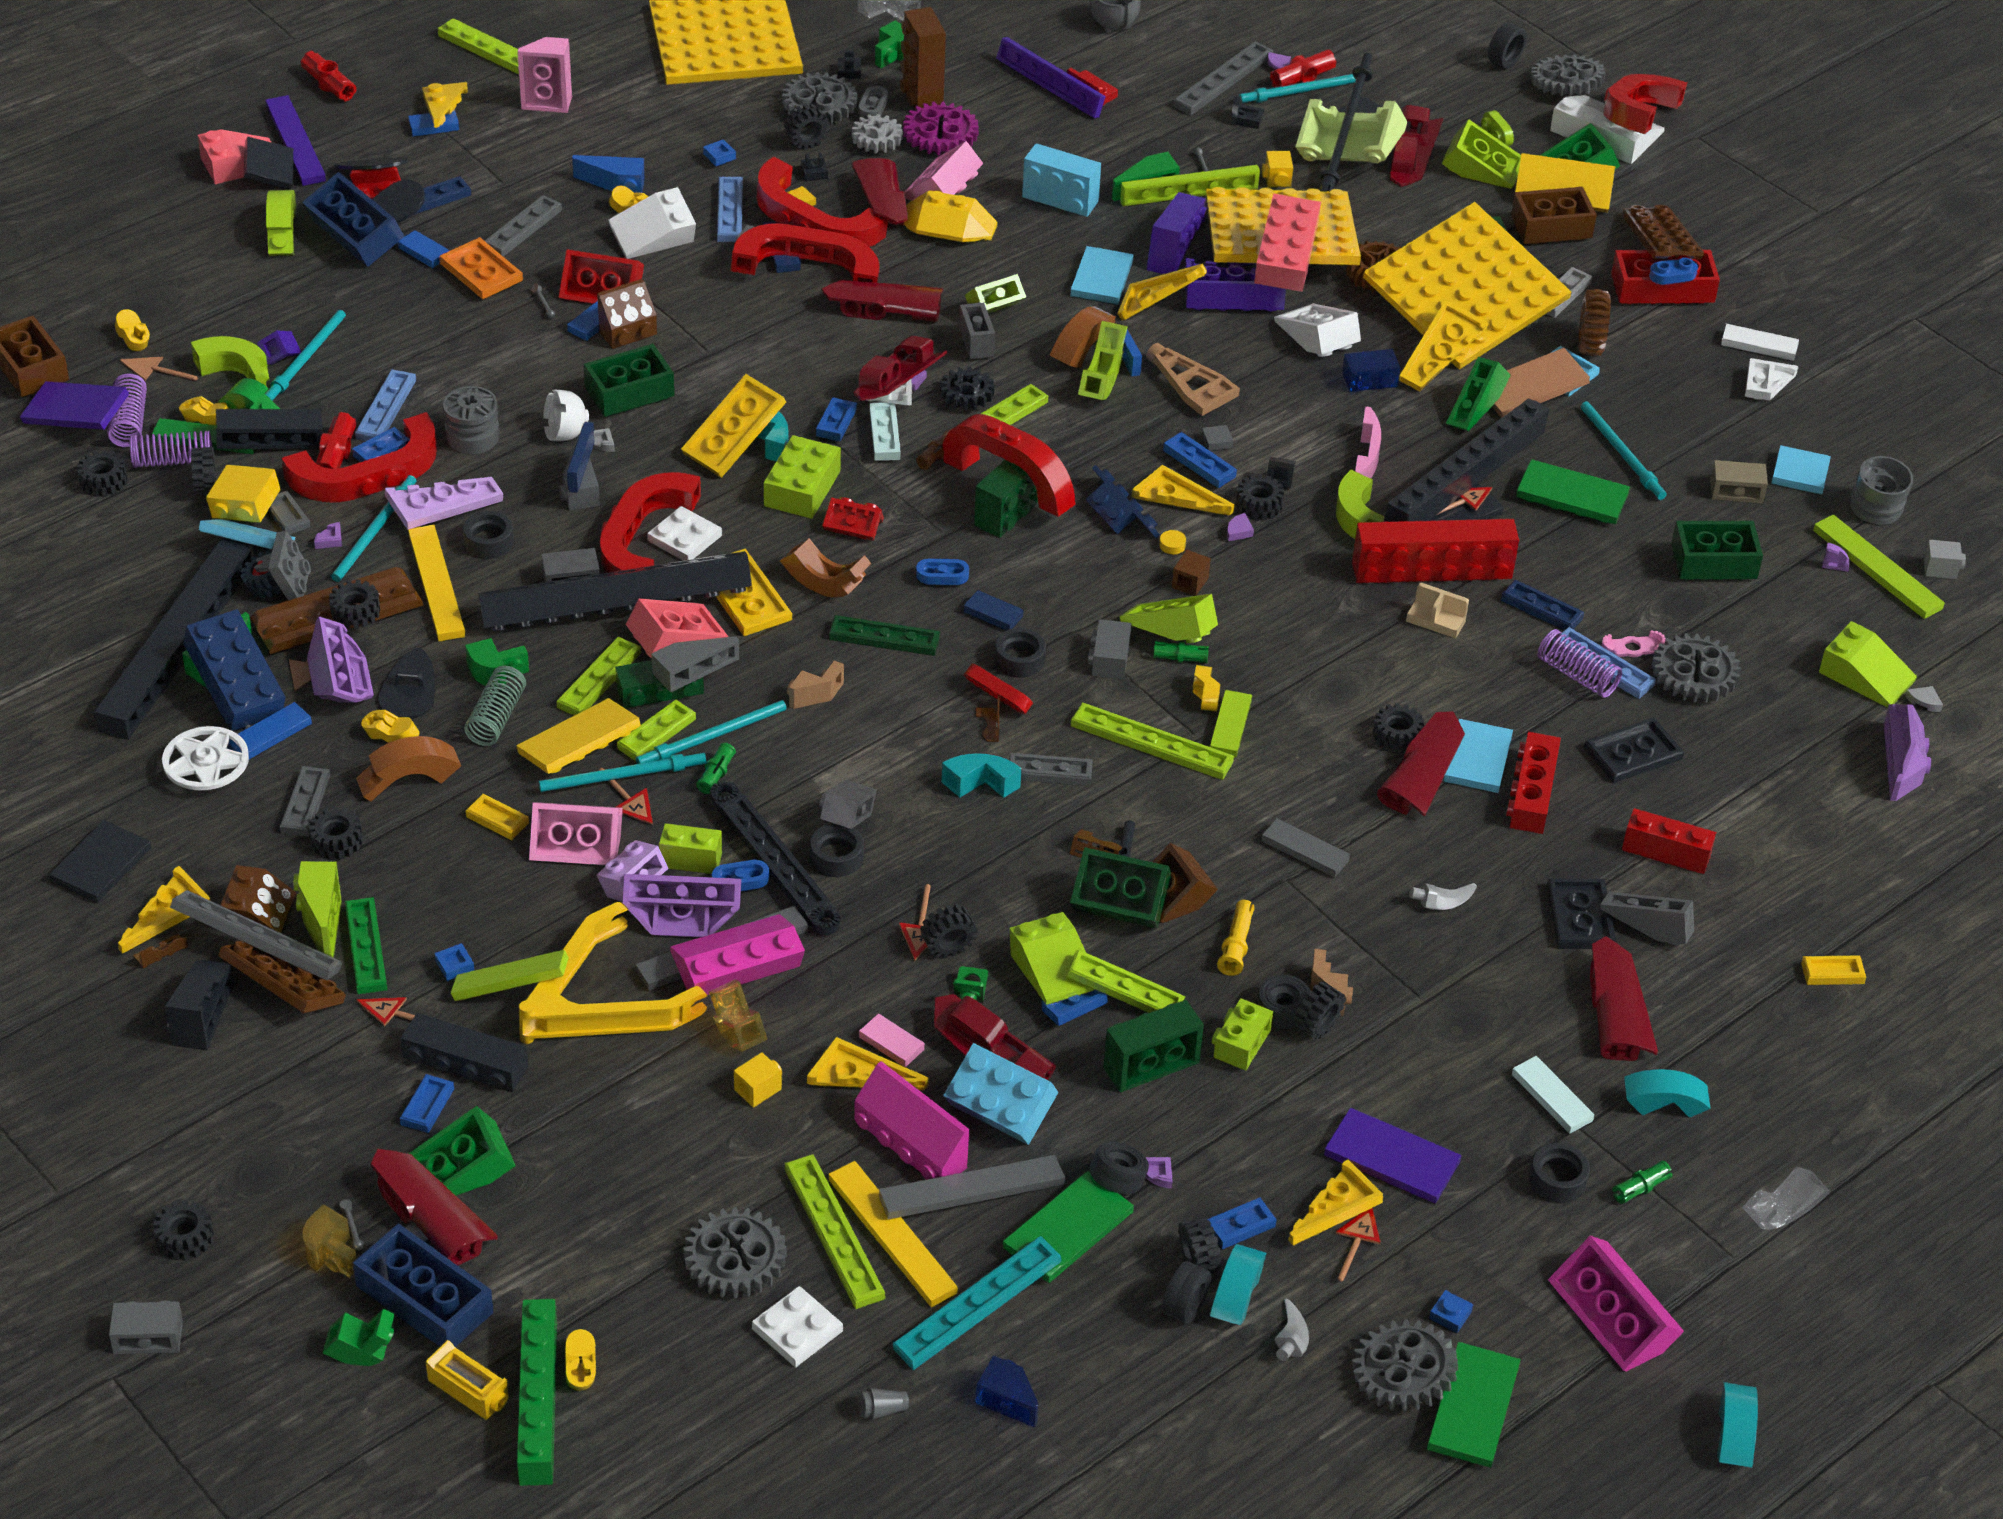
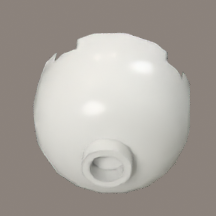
M552 390L554 393L547 395L544 406V418L548 419L549 427L544 426L546 436L550 441H567L576 438L580 434L583 423L589 420L588 410L585 409L584 403L576 394L565 390Z

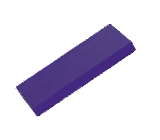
M45 381L21 414L20 419L24 424L104 430L130 393L126 387Z
M1353 1108L1349 1109L1324 1151V1156L1340 1163L1349 1160L1359 1171L1435 1204L1458 1167L1462 1156Z

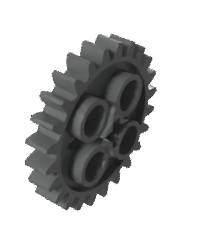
M1566 54L1563 57L1555 55L1554 59L1547 57L1546 61L1540 60L1539 63L1534 64L1531 71V82H1533V86H1537V90L1543 89L1544 93L1551 91V95L1560 93V96L1564 94L1572 96L1574 93L1581 95V92L1589 94L1590 90L1596 91L1597 87H1602V83H1605V68H1603V64H1599V61H1593V58L1585 59V56L1577 58L1576 55L1570 57Z
M816 72L815 76L807 73L806 78L799 75L798 80L791 79V84H786V89H783L782 105H784V110H788V115H791L790 112L792 110L794 113L797 111L795 108L797 106L803 108V104L807 103L808 106L814 104L827 117L828 122L833 124L834 119L841 122L842 117L848 118L849 113H854V108H857V92H855V87H851V82H845L844 77L837 79L836 74L829 77L827 72L823 76H820L818 72Z
M1685 633L1684 639L1674 635L1673 641L1667 638L1665 644H1659L1658 650L1654 652L1651 668H1653L1652 675L1657 677V684L1664 683V691L1672 689V696L1680 693L1682 694V700H1686L1689 696L1692 697L1695 703L1698 698H1702L1707 703L1709 697L1718 701L1719 695L1726 698L1728 691H1734V687L1738 685L1741 667H1738L1740 660L1734 659L1735 652H1728V645L1720 647V640L1710 642V636H1706L1703 640L1700 639L1697 633L1694 638H1690ZM1696 653L1698 654L1697 683L1694 682V672L1696 665L1694 659Z
M737 1207L733 1208L732 1214H727L724 1209H721L719 1217L708 1213L709 1222L699 1219L698 1228L691 1227L690 1237L685 1238V1268L690 1270L691 1279L698 1278L699 1288L708 1284V1293L710 1294L716 1289H720L722 1298L728 1291L732 1292L734 1299H737L739 1291H743L747 1297H750V1289L754 1288L761 1293L762 1283L772 1286L773 1277L779 1278L781 1276L780 1268H785V1257H787L785 1236L780 1235L779 1226L772 1227L771 1218L762 1221V1212L750 1216L749 1208L743 1214L738 1213Z
M1405 1319L1403 1326L1399 1327L1393 1320L1391 1321L1390 1329L1381 1324L1379 1325V1334L1369 1331V1340L1361 1339V1349H1355V1359L1352 1360L1355 1382H1358L1360 1392L1366 1391L1368 1400L1376 1397L1377 1406L1379 1407L1385 1402H1389V1410H1393L1397 1404H1401L1403 1412H1406L1408 1404H1413L1416 1410L1420 1409V1402L1423 1401L1428 1406H1432L1431 1397L1434 1396L1442 1400V1390L1451 1391V1382L1457 1380L1458 1360L1456 1348H1452L1451 1339H1444V1331L1442 1330L1434 1333L1432 1324L1423 1329L1420 1320L1414 1326H1410L1408 1319Z

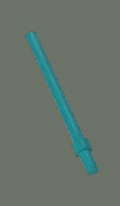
M1353 74L1271 89H1266L1265 87L1258 88L1254 92L1239 94L1238 97H1242L1243 103L1251 101L1259 103L1267 101L1268 98L1355 83L1356 79L1353 77Z
M338 310L281 376H277L271 382V387L265 394L272 401L278 394H282L288 388L289 381L346 317L344 311Z
M1589 402L1582 403L1580 407L1582 411L1640 477L1641 484L1647 490H1651L1659 500L1664 499L1667 493L1658 484V478L1651 471L1646 470Z
M409 475L401 486L395 488V491L407 490V486L415 485L417 482L416 478ZM389 501L332 573L331 578L335 582L341 581L395 511Z
M781 700L671 744L663 743L655 746L653 751L637 756L635 758L636 763L641 764L670 759V756L783 712L786 710V704Z
M705 753L688 756L677 754L671 755L670 759L547 779L539 781L540 792L667 770H672L673 772L683 771L685 767L706 764Z

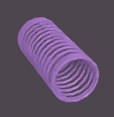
M123 374L114 380L113 386L134 385L140 388L141 391L134 387H126V389H134L140 392V394L128 390V392L135 393L138 396L128 395L132 397L126 398L125 402L116 412L118 414H115L108 424L107 434L110 441L115 445L130 447V442L120 441L114 436L123 440H130V438L120 437L114 432L123 436L136 435L138 437L137 441L140 442L147 386L145 381L138 375ZM128 377H132V378H135V379H137V380H133V379H124V380H121V379H123V378H128ZM124 381H133V382H136V383L140 384L142 387H140V386L137 385V384H133V383H123V384H120V383H122V382H124ZM120 424L131 425L132 427H125ZM117 426L122 427V428H125V429H132V428H136V429H134V430H122V429H119ZM117 430L122 431V432H134V431H137V432H135V433H133V434H123V433H119Z
M205 430L204 447H212L210 431ZM194 431V432H193V434H194V445H195V448H198V447H197V435H196V432ZM200 431V447H203L202 431ZM182 432L183 460L180 454L179 434L176 433L177 461L174 454L173 434L170 433L171 462L168 454L167 434L164 433L165 463L160 434H158L159 463L156 454L155 435L152 434L153 463L150 455L149 435H146L147 464L144 455L143 435H140L141 464L137 436H130V456L133 468H142L143 463L145 467H148L149 462L152 467L155 466V462L158 467H160L161 462L163 466H166L167 462L170 466H172L173 462L176 466L179 464V461L181 465H184L185 461L188 465L191 462L190 432H188L189 459L186 454L185 434Z
M1557 629L1550 631L1538 648V659L1548 663V665L1553 666V668L1558 669V671L1563 672L1568 677L1573 678V680L1589 690L1592 689L1594 693L1597 692V695L1602 698L1612 694L1621 680L1622 668L1611 664L1610 661H1606L1605 658H1601L1595 652L1591 653L1590 649L1586 650L1585 646L1581 647L1580 643L1576 644L1575 640H1571L1570 637L1567 638L1565 634L1562 635ZM1557 635L1555 642L1545 655L1549 643ZM1560 654L1558 661L1555 662V659ZM1569 661L1568 667L1564 669L1565 664ZM1574 664L1573 669L1569 672L1570 667ZM1579 667L1578 672L1574 674V671ZM1584 670L1583 675L1579 677V674ZM1618 670V673H1617V676H1616L1615 681H1614L1613 684L1603 693V689L1609 684V682L1611 681V679L1613 678V676H1614V674H1615V671ZM1590 671L1588 678L1584 680V677ZM1594 675L1593 681L1589 683L1590 678ZM1599 678L1597 685L1594 686V682Z

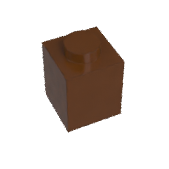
M1186 550L1173 569L1172 588L1197 596L1209 578L1211 558Z

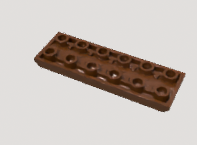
M1632 205L1631 208H1623L1624 220L1653 259H1666L1671 256L1678 258L1679 255H1685L1691 259L1703 258L1704 251L1668 206L1655 205L1654 208H1645L1642 205Z
M399 567L356 579L361 580V584L367 581L369 586L373 584L376 590H378L380 615L378 618H375V621L423 606L420 596L413 588L403 569ZM338 585L255 611L250 619L269 654L310 642L318 617L334 621L331 615L329 595L334 587L338 588ZM352 603L349 605H359L361 603ZM350 625V628L346 629L348 630L354 628V625Z

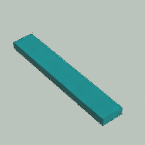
M1039 1236L893 1343V1350L912 1370H915L1061 1262V1255Z

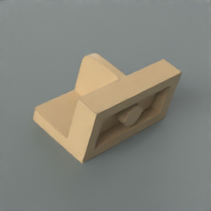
M1419 583L1415 602L1407 613L1406 621L1456 638L1465 624L1469 599L1424 583Z

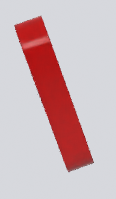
M972 663L963 674L973 685L998 699L999 695V701L1023 715L1033 705L1031 699L976 664Z

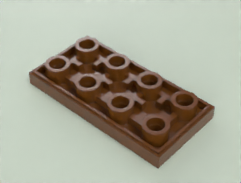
M236 941L235 944L226 945L220 949L219 957L303 1013L344 1003L346 994L336 987L335 982L329 979L325 980L248 943Z

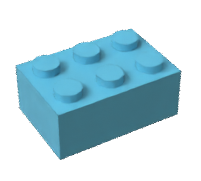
M1035 144L1024 158L1022 197L1088 217L1099 202L1101 163Z
M973 1043L943 1096L951 1106L1029 1145L1058 1091L1050 1081Z

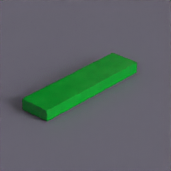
M159 418L152 432L155 435V442H158V434L161 435V443H164V433H166L167 443L169 444L170 433L173 434V444H176V433H178L179 445H182V432H184L185 446H189L188 432H190L191 446L195 447L193 434L195 431L197 447H200L199 432L202 431L204 447V432L206 430L210 431L213 449L253 454L255 449H217L215 425Z
M374 897L345 901L357 994L386 991L387 982Z

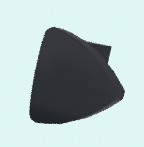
M1234 96L1231 125L1259 129L1265 109L1243 105L1242 97Z

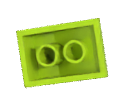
M1468 119L1454 135L1442 164L1460 177L1511 189L1518 177L1521 155Z
M1212 594L1137 604L1120 616L1121 622L1131 623L1132 626L1175 641L1186 640V643L1201 641L1202 636L1210 634V630L1218 625Z
M1852 621L1825 649L1819 673L1887 708L1889 704H1895L1917 678L1876 633Z
M301 861L300 871L294 874L293 881L294 891H299L296 899L297 911H302L303 923L317 950L334 958L342 902L337 862Z
M1063 912L1009 928L1011 957L1046 1005L1095 990L1067 977L1077 949L1083 952L1086 951L1075 927Z

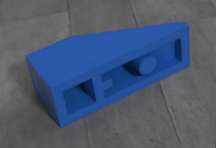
M572 156L574 178L613 191L617 186H625L634 193H642L645 179L644 158Z

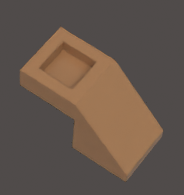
M833 661L827 670H823L820 677L801 671L795 680L792 679L788 685L789 707L796 709L831 701L844 684V664Z
M1315 949L1310 990L1313 991V986L1318 985L1319 982H1326L1345 995L1346 1002L1343 1005H1351L1353 987H1347L1348 974L1330 973L1331 963L1326 962V950ZM1345 1006L1344 1009L1340 1011L1341 1016H1344Z

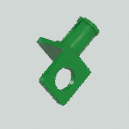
M964 966L959 967L958 977L954 979L953 983L954 994L960 999H963L964 996H970L978 1002H984L988 970ZM969 975H975L980 979V982L964 979Z

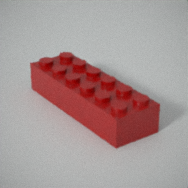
M1514 519L1357 523L1352 558L1356 583L1512 579L1519 537Z

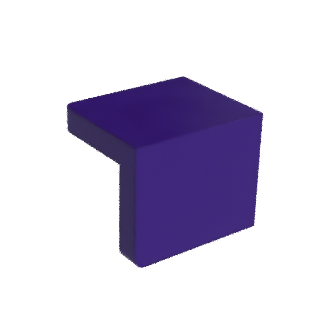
M275 331L257 342L259 348L266 354L268 365H274L288 355L298 356L301 353L291 331Z

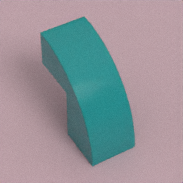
M779 411L757 436V438L765 440L766 459L777 461L789 442L788 424Z
M990 754L960 755L942 763V783L958 797H962L983 783H986L1004 798L1020 788L1021 767L1005 758Z
M1655 1069L1624 1076L1627 1101L1642 1116L1673 1102L1689 1118L1711 1109L1708 1086L1690 1074L1675 1070Z
M1239 1244L1235 1245L1221 1277L1212 1306L1211 1317L1241 1325L1244 1322L1252 1290L1260 1280L1266 1257L1265 1252Z
M1724 1382L1719 1408L1722 1427L1717 1457L1721 1463L1752 1467L1758 1418L1756 1387Z

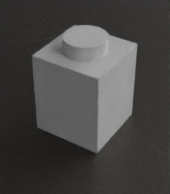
M1929 540L1924 555L1925 576L1957 579L1959 570L1964 569L1966 555L1961 552V543Z

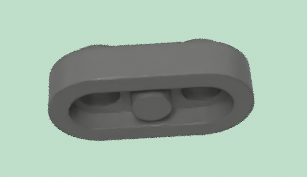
M881 86L867 88L859 103V116L864 119H868V115L877 116V114H880L881 116L888 102L887 89Z

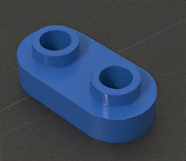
M1689 258L1659 261L1652 264L1649 277L1653 282L1662 285L1692 281L1696 278L1698 265Z
M923 559L916 566V577L920 582L928 585H960L969 579V565L959 559Z
M760 860L723 864L713 870L712 878L741 879V891L757 889L768 883L769 867Z

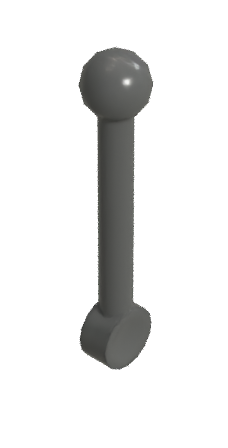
M1198 147L1194 150V154L1198 157L1203 172H1206L1208 169L1202 156L1203 150Z
M534 284L531 291L537 294L546 310V317L553 319L555 311L550 309L542 295V287Z
M347 1199L342 1200L339 1205L341 1212L345 1213L353 1239L351 1247L355 1251H360L363 1249L364 1243L358 1237L351 1214L352 1202Z

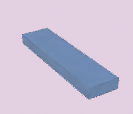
M719 177L717 242H736V237L742 231L743 177Z
M391 369L355 432L357 440L368 441L390 428L416 382L415 374Z
M1568 627L1562 632V635L1565 634L1567 638L1570 637L1571 640H1575L1576 644L1580 643L1581 647L1585 646L1586 650H1591V653L1595 652L1596 655H1600L1601 658H1605L1611 664L1622 668V677L1618 687L1634 697L1640 699L1655 686V678L1572 628ZM1618 670L1615 671V674L1610 681L1611 683L1615 681Z

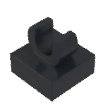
M845 51V58H838V78L861 79V58H854V51Z
M818 153V158L810 159V155L806 154L805 159L801 160L804 180L828 179V169L822 153Z
M1270 457L1267 475L1271 476V481L1277 479L1278 484L1281 483L1283 487L1291 488L1296 461Z

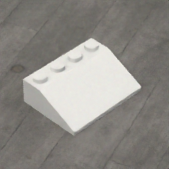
M1585 95L1565 97L1554 107L1550 131L1568 138L1592 123L1611 145L1617 159L1632 164L1664 132L1663 127L1654 123L1651 130L1646 134L1623 128L1604 116L1605 103Z

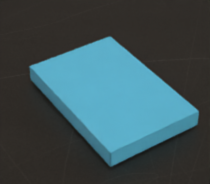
M1087 246L1071 288V296L1118 304L1133 263L1134 254Z
M225 519L200 521L199 526L200 532L273 549L277 533Z
M1459 719L1465 736L1445 774L1444 782L1499 793L1513 730Z

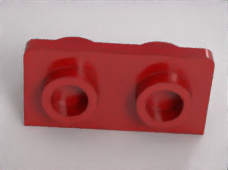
M1073 68L1067 70L1068 74L1105 96L1103 105L1118 97V89L1091 72L1084 70L1079 73Z
M396 166L351 171L350 174L353 184L371 199L391 184L401 181Z
M831 497L822 526L827 531L874 541L878 525L883 523L884 516L881 508L875 504L865 503L863 505L854 503L849 498L840 497L836 499Z

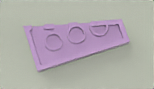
M492 477L459 480L458 484L455 485L438 482L434 483V487L419 488V485L407 486V490L395 491L394 487L385 488V497L408 530L502 502L503 492Z

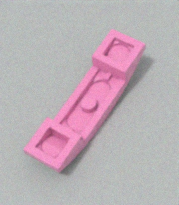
M1366 407L1361 442L1370 443L1368 457L1358 455L1355 472L1371 479L1375 473L1379 458L1381 428L1372 408Z

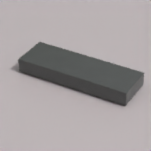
M1021 753L1009 754V761L1021 767V780L1091 786L1093 759Z
M301 767L280 825L282 834L309 837L310 821L312 818L315 819V814L319 810L330 779V769Z
M1278 818L1262 835L1263 843L1334 878L1348 863L1350 858L1349 853Z

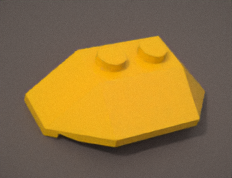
M928 190L906 204L908 220L903 225L916 234L959 242H971L982 239L992 240L997 228V221L975 198Z

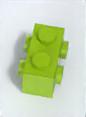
M1240 998L1235 1008H1229L1225 1016L1224 1026L1222 1028L1218 1027L1213 1035L1212 1044L1215 1045L1214 1058L1246 1071L1271 1031L1273 1011Z

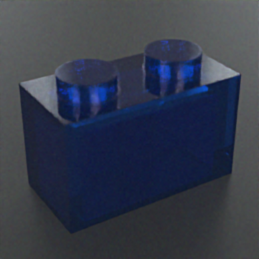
M1393 349L1344 354L1342 374L1350 392L1398 387L1401 367Z

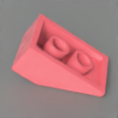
M221 129L198 135L201 159L215 184L244 178V151L247 136L271 142L270 139Z
M638 599L626 623L633 637L638 640L646 654L651 658L652 653L676 642L728 637L704 604Z

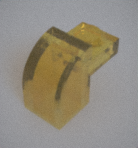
M734 979L709 991L717 1014L713 1016L721 1035L731 1047L743 1052L768 1040L759 1012L748 1008L740 981Z
M324 1204L310 1216L303 1228V1241L307 1262L315 1271L325 1263L330 1270L334 1272L339 1271L350 1278L354 1274L353 1262L356 1261L355 1250L345 1244L350 1239L348 1220Z

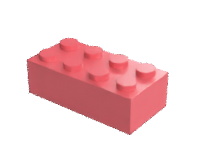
M1273 194L1257 259L1255 284L1303 292L1319 222L1320 201Z

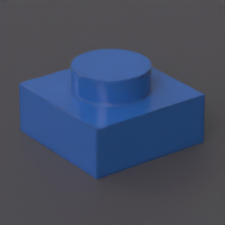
M724 139L703 147V154L715 166L736 159V151Z
M462 943L435 953V961L447 981L456 978L458 974L474 971V963Z
M1445 1290L1431 1310L1429 1319L1458 1333L1471 1314L1473 1304Z

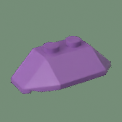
M318 617L316 620L307 656L314 695L336 702H360L371 699L374 694L365 655L356 642L347 634L348 630L344 624Z
M1889 704L1884 720L1890 801H1897L1922 785L1925 773L1929 774L1931 769V757H1927L1929 738H1925L1924 726L1914 706L1908 704Z
M624 874L622 903L650 935L701 938L714 934L740 909L741 879Z

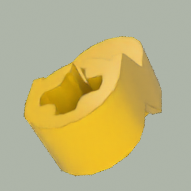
M617 186L611 193L609 203L620 214L648 196L644 193H634L625 186Z
M120 311L115 321V329L118 336L124 339L126 345L131 350H144L148 345L150 336L146 324L141 323L134 311Z
M202 396L191 398L183 402L179 407L186 422L199 421L202 424L215 425L216 409H229L224 402L213 404Z
M1196 665L1193 693L1202 699L1201 710L1217 712L1220 683L1211 677L1212 667Z
M387 710L372 711L361 722L362 727L371 739H383L390 743L406 737L419 736V730L409 717H397Z
M582 1329L570 1333L565 1346L566 1382L572 1389L577 1391L590 1388L594 1383L596 1374L595 1340L590 1332Z

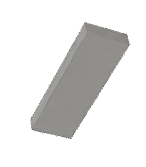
M1571 267L1559 279L1571 291V297L1546 314L1555 318L1592 283L1593 276Z

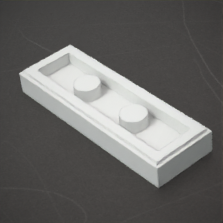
M1726 324L1721 345L1794 361L1799 339Z

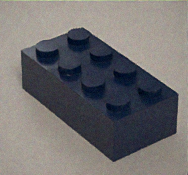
M339 172L302 202L311 219L367 267L404 237L394 217Z
M238 609L186 626L183 644L231 731L258 723L283 709L286 697Z
M399 1223L353 1262L355 1282L359 1289L439 1347L447 1340L456 1347L494 1313L490 1288Z

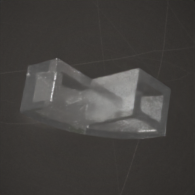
M858 0V11L868 19L887 11L902 22L904 21V11L921 8V0Z
M1796 1167L1773 1193L1757 1190L1742 1208L1761 1229H1775L1789 1224L1806 1214L1830 1193V1190L1811 1170Z

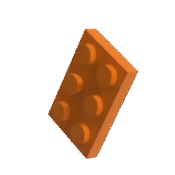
M480 237L440 255V264L482 299L523 281V273Z

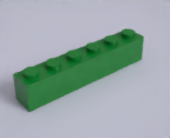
M555 1299L523 1300L517 1458L520 1486L553 1485L557 1347Z

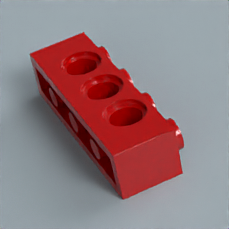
M1528 732L1526 742H1520L1517 758L1523 760L1516 762L1514 777L1519 778V781L1513 780L1510 796L1515 797V800L1509 799L1506 816L1512 817L1510 828L1543 834L1560 746V737Z

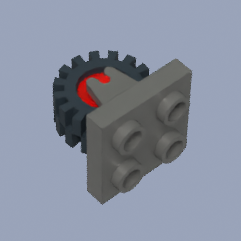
M287 530L277 532L273 550H266V554L260 552L257 558L251 557V562H246L244 564L246 568L241 570V578L250 593L256 598L259 596L260 599H264L266 595L268 598L273 597L274 592L279 594L281 593L280 590H282L289 601L304 596L311 568L308 560L304 559L300 553L297 542L292 540Z

